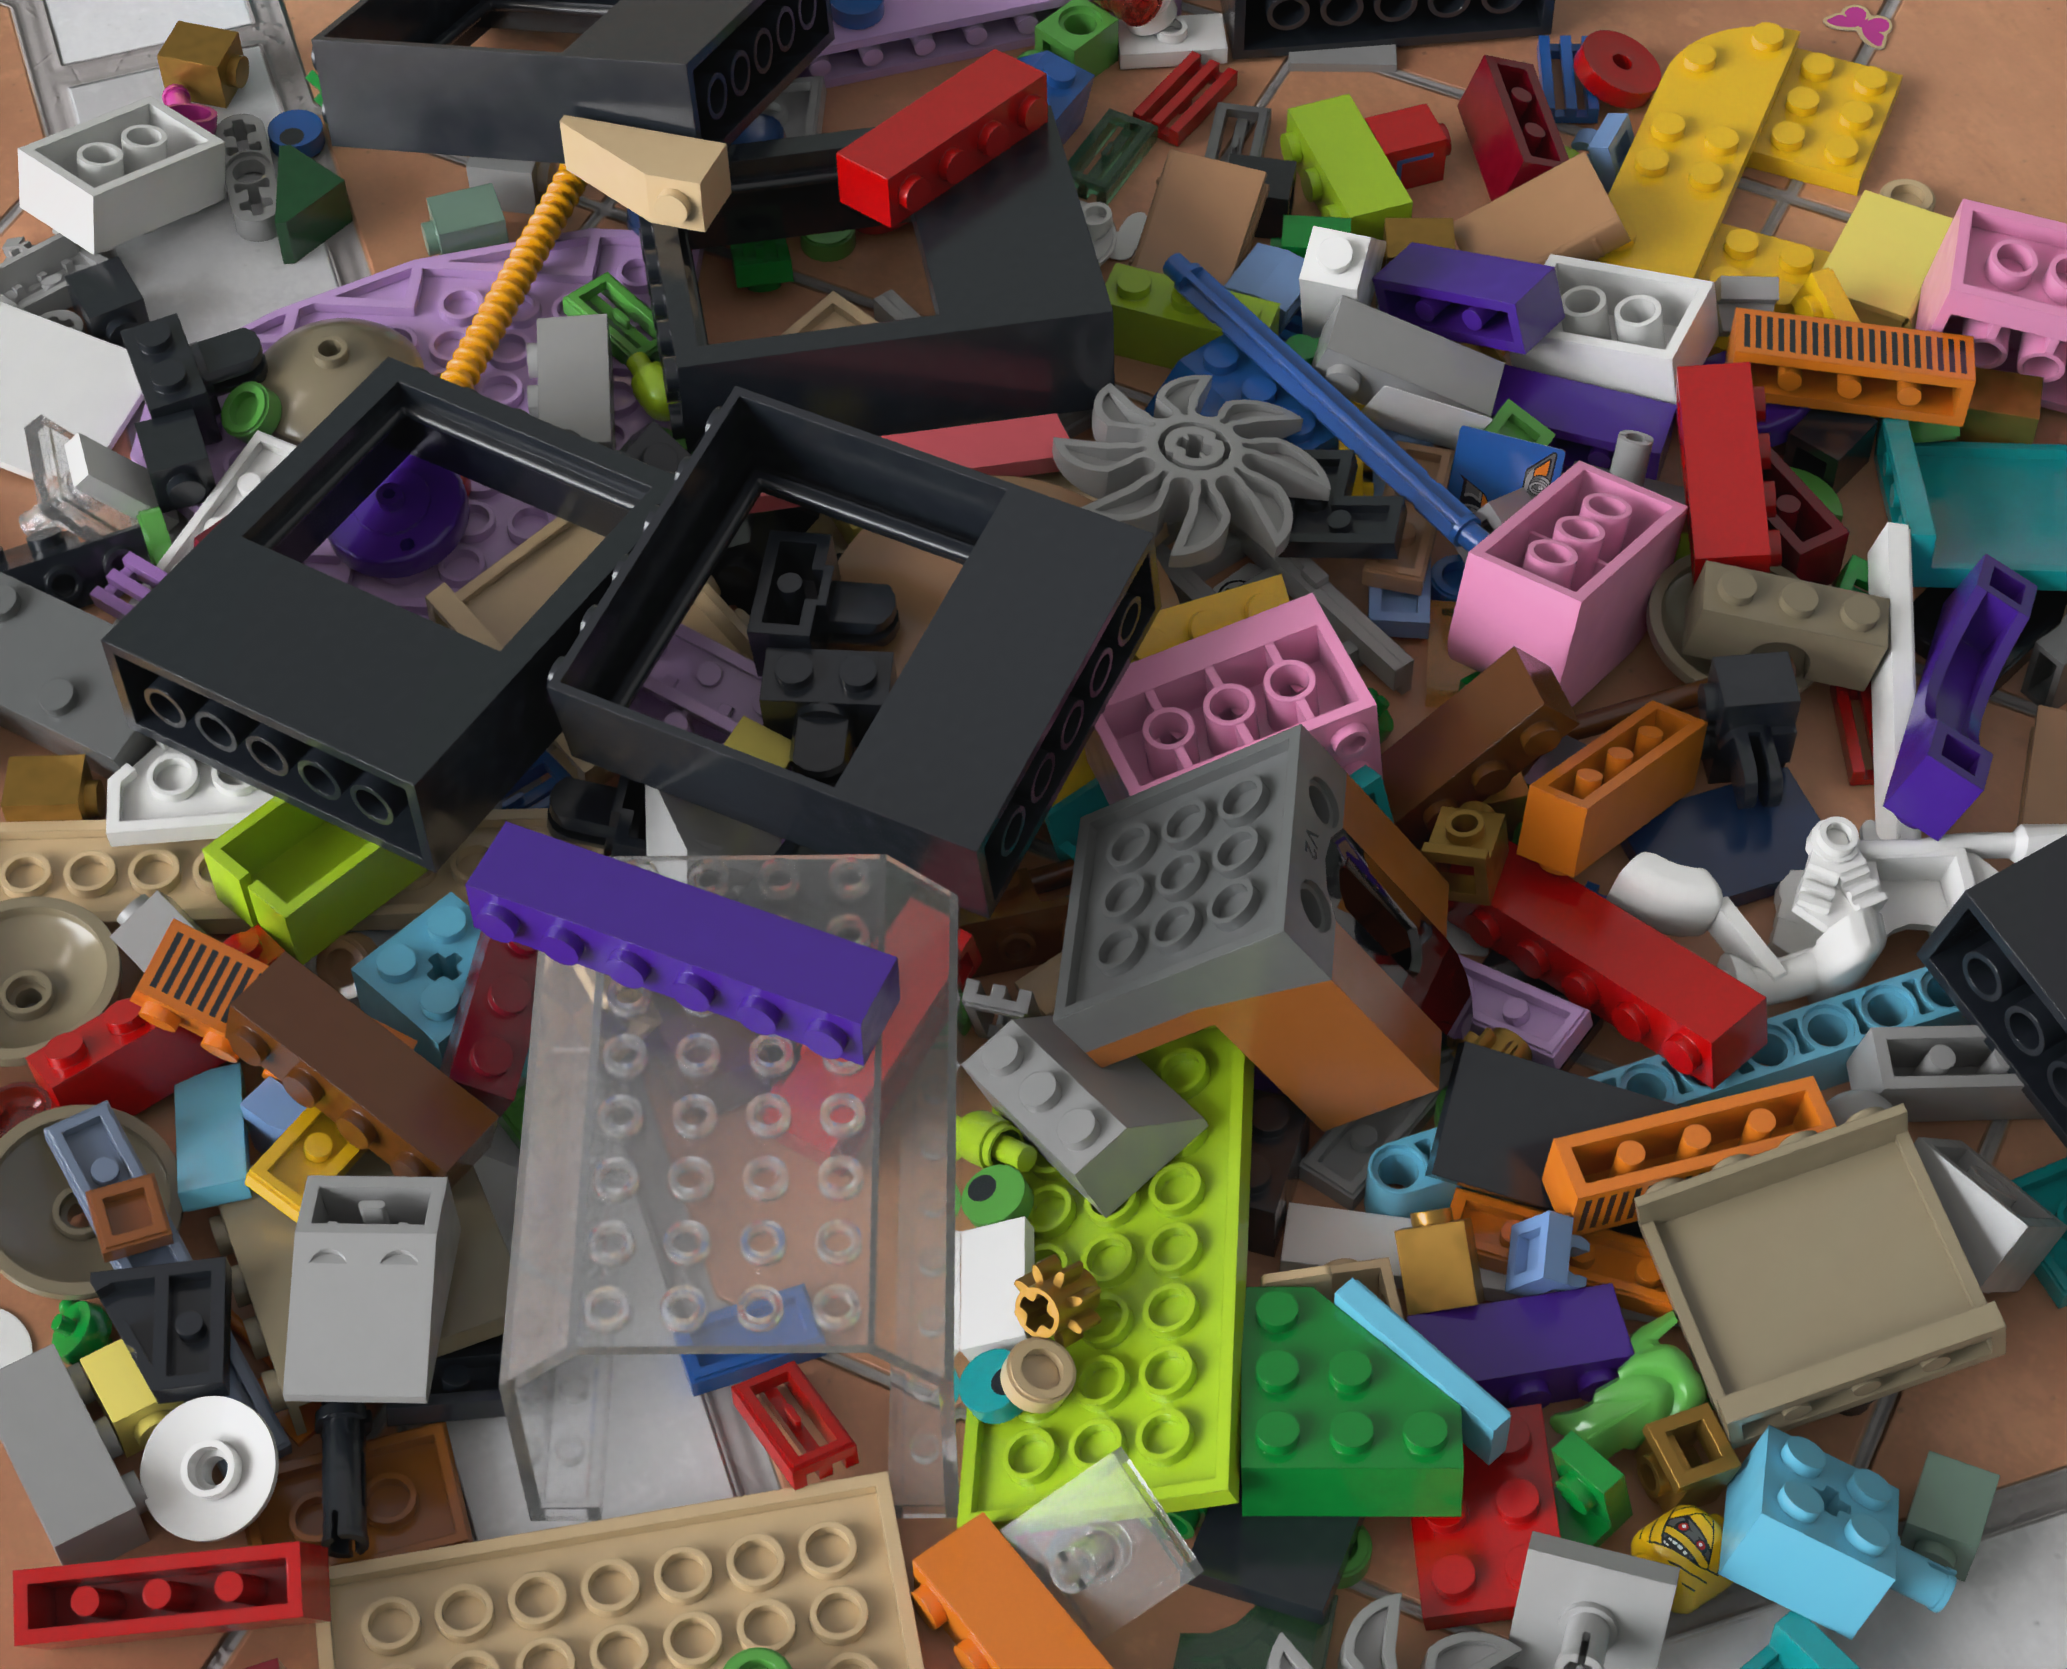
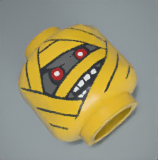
M1681 1504L1674 1507L1640 1529L1631 1541V1556L1680 1568L1671 1612L1678 1614L1692 1613L1728 1589L1733 1581L1718 1574L1724 1518L1716 1513L1709 1515L1694 1505Z

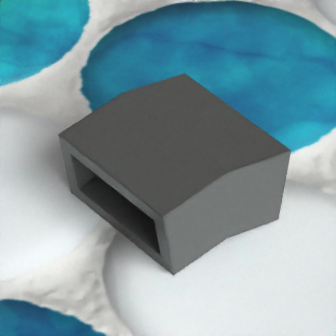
M2067 614L2057 628L2035 642L2020 692L2037 706L2060 708L2067 703Z

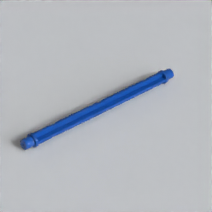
M1175 253L1167 259L1163 266V273L1174 282L1175 290L1211 323H1215L1225 336L1305 409L1310 410L1317 417V420L1346 447L1354 450L1355 455L1395 492L1400 496H1404V499H1407L1415 507V510L1454 546H1462L1469 552L1490 535L1481 527V520L1442 484L1437 483L1430 477L1428 472L1200 264L1191 263L1181 253Z

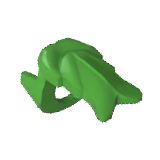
M1674 1310L1630 1334L1635 1354L1618 1368L1619 1377L1595 1390L1592 1401L1580 1408L1558 1412L1550 1417L1549 1424L1556 1433L1566 1436L1572 1430L1608 1460L1623 1448L1635 1450L1646 1439L1642 1429L1648 1423L1707 1402L1712 1411L1714 1410L1710 1398H1707V1390L1702 1376L1693 1368L1692 1361L1678 1347L1671 1344H1660L1659 1339L1679 1322Z

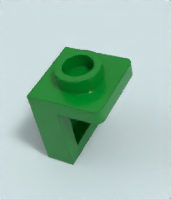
M786 238L730 245L732 267L737 288L748 287V290L752 292H769L780 288L781 283L794 281L792 261Z

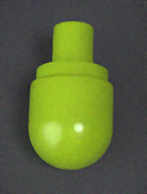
M644 352L634 353L626 362V367L633 375L631 387L634 397L650 417L662 422L670 421L668 404L678 402L667 403L660 362H652Z
M985 1110L972 1111L963 1116L955 1127L954 1144L956 1150L966 1161L982 1169L1003 1164L1012 1166L1020 1172H1028L1036 1162V1149L1024 1143L1021 1131L1011 1121Z

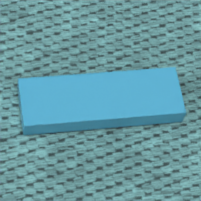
M236 1063L212 1068L174 1085L177 1187L183 1212L252 1198V1189L245 1185L246 1174L250 1169L248 1127L240 1107V1103L246 1098L245 1079L241 1064Z
M1352 1277L1335 1292L1334 1304L1461 1406L1463 1443L1487 1465H1490L1506 1450L1511 1421V1412L1358 1279L1355 1280Z

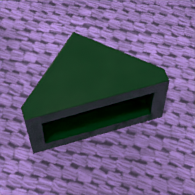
M281 145L279 146L275 226L283 263L294 264L353 220L345 180L293 146Z

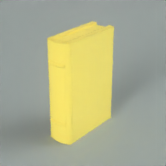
M1864 190L1822 269L1828 267L1830 270L1833 269L1861 323L1915 329L1923 281L1953 218Z

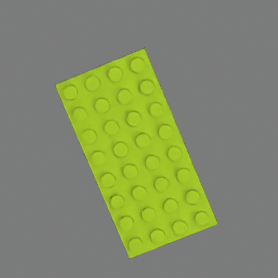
M1215 1025L1136 1055L1197 1111L1209 1126L1110 1216L1105 1218L1037 1150V1159L1032 1169L1028 1172H1020L1034 1194V1205L1027 1220L1034 1227L1035 1264L1053 1254H1056L1059 1258L1062 1268L1080 1260L1083 1263V1268L1093 1275L1098 1287L1101 1288L1100 1301L1095 1312L1098 1313L1102 1320L1100 1324L1084 1332L1083 1338L1065 1348L1074 1361L1076 1381L1067 1398L1055 1410L1040 1414L1023 1410L1010 1421L1000 1424H988L977 1419L967 1408L957 1529L982 1512L986 1514L1001 1534L1006 1536L1239 1503L1241 1353L1247 1283L1254 1063ZM992 1107V1113H994V1114H996V1115L1002 1117V1116ZM1023 1138L1024 1143L1032 1146L1026 1139ZM1052 1335L1048 1339L1054 1340V1336Z

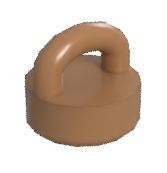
M347 932L339 936L338 939L317 955L316 972L318 977L345 998L350 1000L358 997L351 968L376 950L378 946L371 938L359 932Z

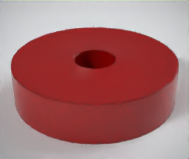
M1599 30L1589 34L1577 51L1573 62L1578 79L1589 92L1612 106L1624 109H1636L1644 106L1658 88L1662 77L1659 64L1654 56L1638 41L1616 31Z

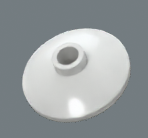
M205 1396L181 1404L159 1422L149 1437L143 1452L140 1466V1483L148 1498L145 1500V1503L150 1513L170 1533L195 1542H215L240 1533L261 1515L274 1492L279 1471L276 1441L265 1420L254 1409L240 1401L221 1396ZM225 1459L228 1463L226 1477L222 1483L216 1485L212 1480L213 1467L217 1462Z

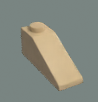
M564 115L560 120L566 170L651 223L706 232L732 193L726 143Z

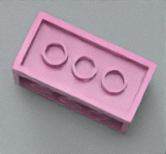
M1962 199L1923 281L1915 329L1974 336L1975 367L2044 377L2041 407L2067 413V224Z
M1313 592L1130 663L1085 745L1088 764L1097 778L1109 805L1299 724H1302L1349 775L1366 764L1382 775L1383 779L1377 704Z

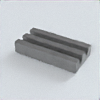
M1218 102L1205 157L1218 160L1228 117L1237 118L1227 162H1229L1230 153L1242 155L1249 120L1257 121L1250 156L1263 157L1271 125L1272 109Z
M969 978L966 980L961 1001L976 1034L980 1038L990 1039L1012 1019L1041 1016L1033 991L1019 989L1017 1001L1015 1002L1012 1001L1006 986L993 984L990 996H986L979 980ZM994 1014H998L996 1025H992Z

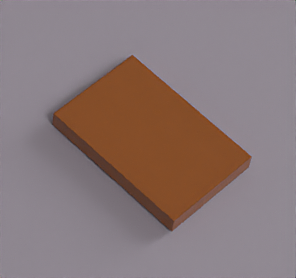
M446 1422L433 1423L366 1440L367 1531L369 1548L365 1553L359 1555L355 1552V1540H352L353 1557L334 1558L328 1556L329 1566L473 1542ZM322 1452L279 1463L277 1482L270 1501L261 1515L245 1529L248 1546L295 1541L321 1545L323 1537Z

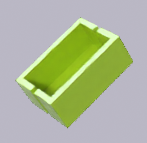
M276 796L202 849L218 900L249 926L259 925L288 954L303 965L332 944L339 936L344 935L428 871V869L297 808Z

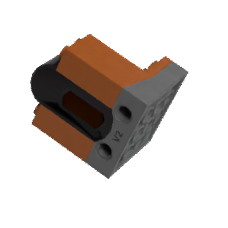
M1302 724L1080 817L1053 1023L1101 1068L1215 1025L1324 1132L1438 1091L1441 1054L1456 1049L1458 1043L1466 1040L1471 1029L1473 1006L1472 994L1465 969L1457 952L1446 938L1449 896L1448 881Z

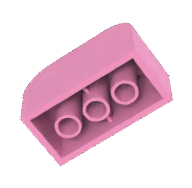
M1579 460L1468 552L1448 635L1447 648L1449 657L1482 673L1515 646L1551 667L1571 707H1573L1635 649L1646 633L1648 599L1658 578L1674 562L1689 507Z

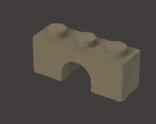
M1706 560L1685 605L1682 654L1712 660L1713 657L1749 654L1756 647L1767 643H1788L1805 651L1803 679L1864 692L1888 649L1890 598Z

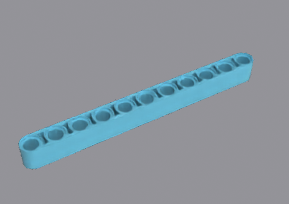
M1923 967L1767 1018L1768 1044L1715 1089L1698 1084L1704 1083L1690 1074L1685 1075L1678 1072L1660 1055L1651 1056L1587 1078L1682 1107L1809 1076H1814L1820 1091L1849 1082L1846 1062L1871 1027L1970 1025V1023L1929 970ZM1437 1127L1386 1143L1377 1148L1369 1159L1364 1196V1207L1367 1213L1410 1218V1213L1448 1208L1451 1205L1456 1187L1494 1198L1499 1197L1425 1176ZM1388 1184H1399V1185H1403V1186L1406 1187V1188L1396 1189V1188H1391V1187H1389V1186H1387V1185H1388Z

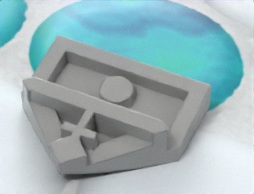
M61 233L37 245H31L30 241H25L24 236L7 239L2 247L6 258L0 264V302L37 316L53 310H66L73 305L65 276L109 259L101 254H91Z

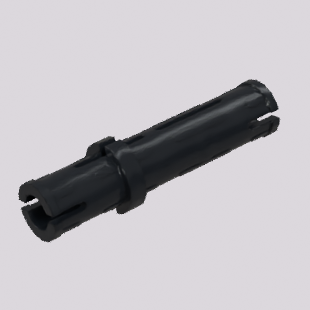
M321 1402V1407L315 1412V1432L320 1434V1438H322L323 1537L321 1546L328 1547V1556L334 1558H352V1540H355V1552L359 1555L365 1553L369 1548L367 1531L366 1436L372 1430V1412L370 1409L366 1410V1405L362 1402Z

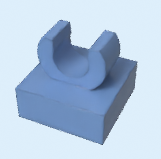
M1608 113L1598 130L1592 128L1581 129L1571 143L1572 149L1589 152L1587 156L1606 192H1610L1635 138L1629 114Z
M1549 1210L1512 1225L1505 1292L1520 1297H1528L1552 1290L1559 1292L1586 1286V1277L1575 1275L1569 1271L1570 1257H1576L1590 1251V1243L1585 1238L1579 1235H1572L1573 1217Z

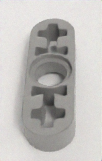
M235 114L229 116L217 125L215 136L225 141V183L236 231L243 239L248 241H268L278 236L275 226L277 179L265 126L262 120L254 115ZM248 140L250 150L239 152L237 142ZM259 172L264 174L260 179L252 182H240L237 180L246 173ZM262 203L264 214L253 215L251 205Z

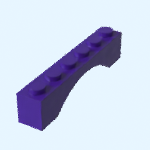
M1987 553L1943 603L1883 803V807L1894 813L1901 823L1912 829L1921 830L1936 841H1939L1985 789L1994 754L1980 746L1979 733L1982 718L1998 676L2030 618L2038 588L2037 585Z

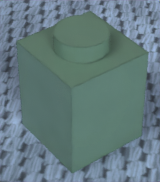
M492 183L426 198L430 221L421 223V229L429 256L509 243L505 217Z
M1929 1450L1900 1536V1545L1944 1567L1948 1566L1956 1570L1957 1574L1955 1577L1965 1582L1980 1544L2000 1475Z

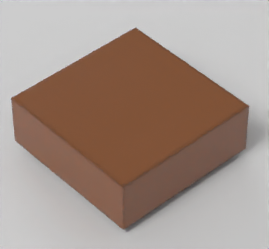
M154 1173L85 1192L104 1263L174 1243L172 1230Z

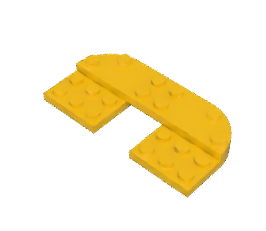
M1762 22L1755 26L1719 31L1689 44L1676 55L1667 67L1608 194L1631 242L1595 260V262L1713 281L1714 283L1720 276L1779 277V300L1775 303L1773 312L1794 314L1791 300L1811 272L1821 270L1824 267L1831 252L1722 223L1746 167L1857 196L1899 94L1903 75L1885 71L1875 66H1866L1831 57L1824 53L1798 48L1801 31L1782 28L1771 22ZM1718 336L1707 358L1726 351L1729 337Z

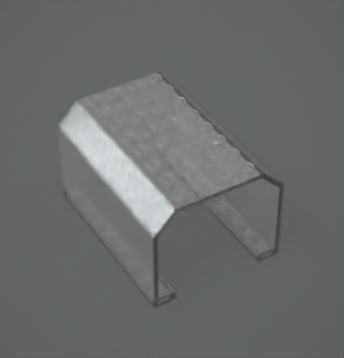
M887 854L608 856L898 957L900 1001L868 1060L862 1066L843 1058L828 1059L814 1053L806 1045L775 1034H757L736 1020L710 1011L696 1012L687 1009L674 998L646 988L633 989L625 987L614 981L609 975L584 966L560 964L548 957L544 952L538 950L499 1389L530 1521L602 1520L614 1355L869 1353L890 1363L888 1475L896 1518H957L961 1471V1397L959 1394L961 1378V1231L963 1225V1209L961 1205L963 1193L961 1121L964 1102V1068L961 1065L964 1062L963 1006L961 1001L962 980L958 895Z

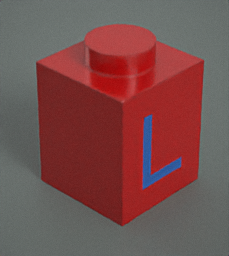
M1427 103L1365 118L1367 125L1405 189L1444 179L1446 156H1449L1452 150L1451 138L1446 125L1437 122Z

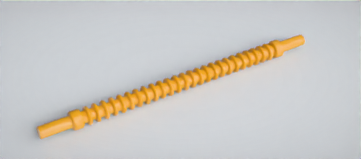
M560 163L559 171L553 176V182L548 185L547 192L542 195L541 203L534 210L535 214L529 218L528 225L522 231V236L517 239L516 247L510 252V258L504 263V269L499 271L498 280L492 283L491 291L486 294L485 302L478 309L479 313L473 317L472 325L467 328L466 336L460 340L459 348L454 351L453 359L448 361L446 371L441 374L440 378L463 388L468 387L473 390L474 386L479 383L480 374L485 372L487 363L492 360L493 351L499 347V340L504 338L506 328L511 326L512 317L517 315L518 306L524 302V295L529 293L531 284L536 281L537 273L542 270L543 262L549 257V251L555 246V240L560 237L561 230L567 225V219L573 214V208L579 203V197L584 194L585 187L589 185L566 170V164Z

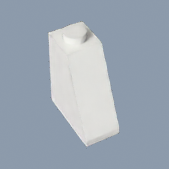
M1313 226L1299 277L1303 334L1313 338L1320 337L1324 325L1342 295L1371 307L1375 292L1372 278L1381 269L1386 250V241Z

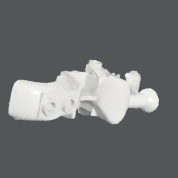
M1833 816L1821 820L1811 830L1806 839L1805 850L1808 854V860L1805 870H1790L1789 874L1780 882L1775 890L1774 904L1776 914L1768 946L1728 896L1723 897L1718 883L1706 869L1679 865L1654 853L1642 852L1636 855L1619 873L1606 900L1665 935L1677 937L1700 936L1708 930L1725 952L1720 956L1717 967L1767 998V1006L1792 1001L1807 996L1810 1004L1856 990L1886 945L1887 937L1909 929L1926 930L1930 937L1964 891L1998 873L1994 867L1983 859H2010L2016 863L2067 834V824H2021L2013 832L1946 834L1939 841H1936L1932 837L1918 839L1914 829L1907 827L1900 821L1895 826L1898 839L1881 840L1876 833V823L1873 820L1865 821L1859 833L1856 826L1844 817Z

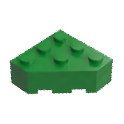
M1246 1287L1241 1352L1242 1516L1461 1517L1464 1476L1461 1406L1314 1287Z

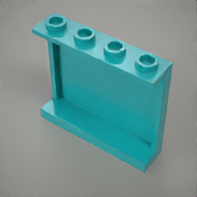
M1879 418L1874 463L1888 522L1906 524L1911 529L1913 587L1957 588L1987 553L2037 585V590L2067 591V445L1947 441L1914 443L1908 420Z

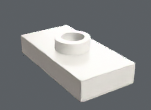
M1222 13L1176 15L1173 22L1167 28L1148 36H1139L1131 33L1124 19H1119L1118 57L1120 69L1175 67L1192 51L1201 54V63L1204 65L1210 59L1220 64L1227 63L1228 47Z

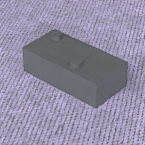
M0 572V726L58 755L85 754L90 770L107 779L126 763L134 766L157 743L156 740L128 726L101 643V639L115 625Z

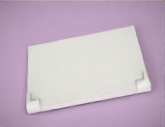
M0 302V468L81 498L84 493L74 488L65 444L78 432L111 450L144 399L127 350Z

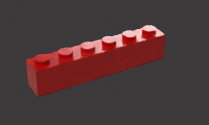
M1508 840L1509 853L1490 906L1448 901L1447 920L1467 932L1477 944L1484 948H1492L1517 964L1520 970L1527 976L1544 981L1566 995L1571 1003L1590 1010L1616 1027L1619 1033L1632 1042H1640L1665 1058L1678 1072L1685 1075L1690 1074L1712 1089H1715L1768 1044L1767 998L1569 876L1551 874L1543 870L1539 863L1516 854L1518 845ZM1451 864L1449 872L1474 875V867Z

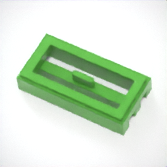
M604 273L563 297V312L567 316L607 313L612 355L621 364L626 365L628 358L636 352H644L652 362H660L652 310L610 273ZM602 293L618 308L613 309L597 294ZM630 319H632L634 322H637L640 325V327L653 338V340L649 341L634 326H632L630 324Z

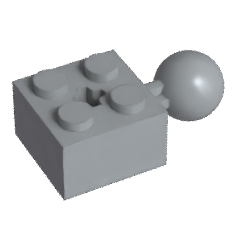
M1867 1090L1845 1091L1826 1102L1836 1126L1845 1124L1849 1117L1869 1107L1888 1109L1893 1107L1881 1095ZM1918 1137L1914 1145L1982 1292L1987 1294L1991 1292H2018L2065 1233L2067 1225L1962 1140Z

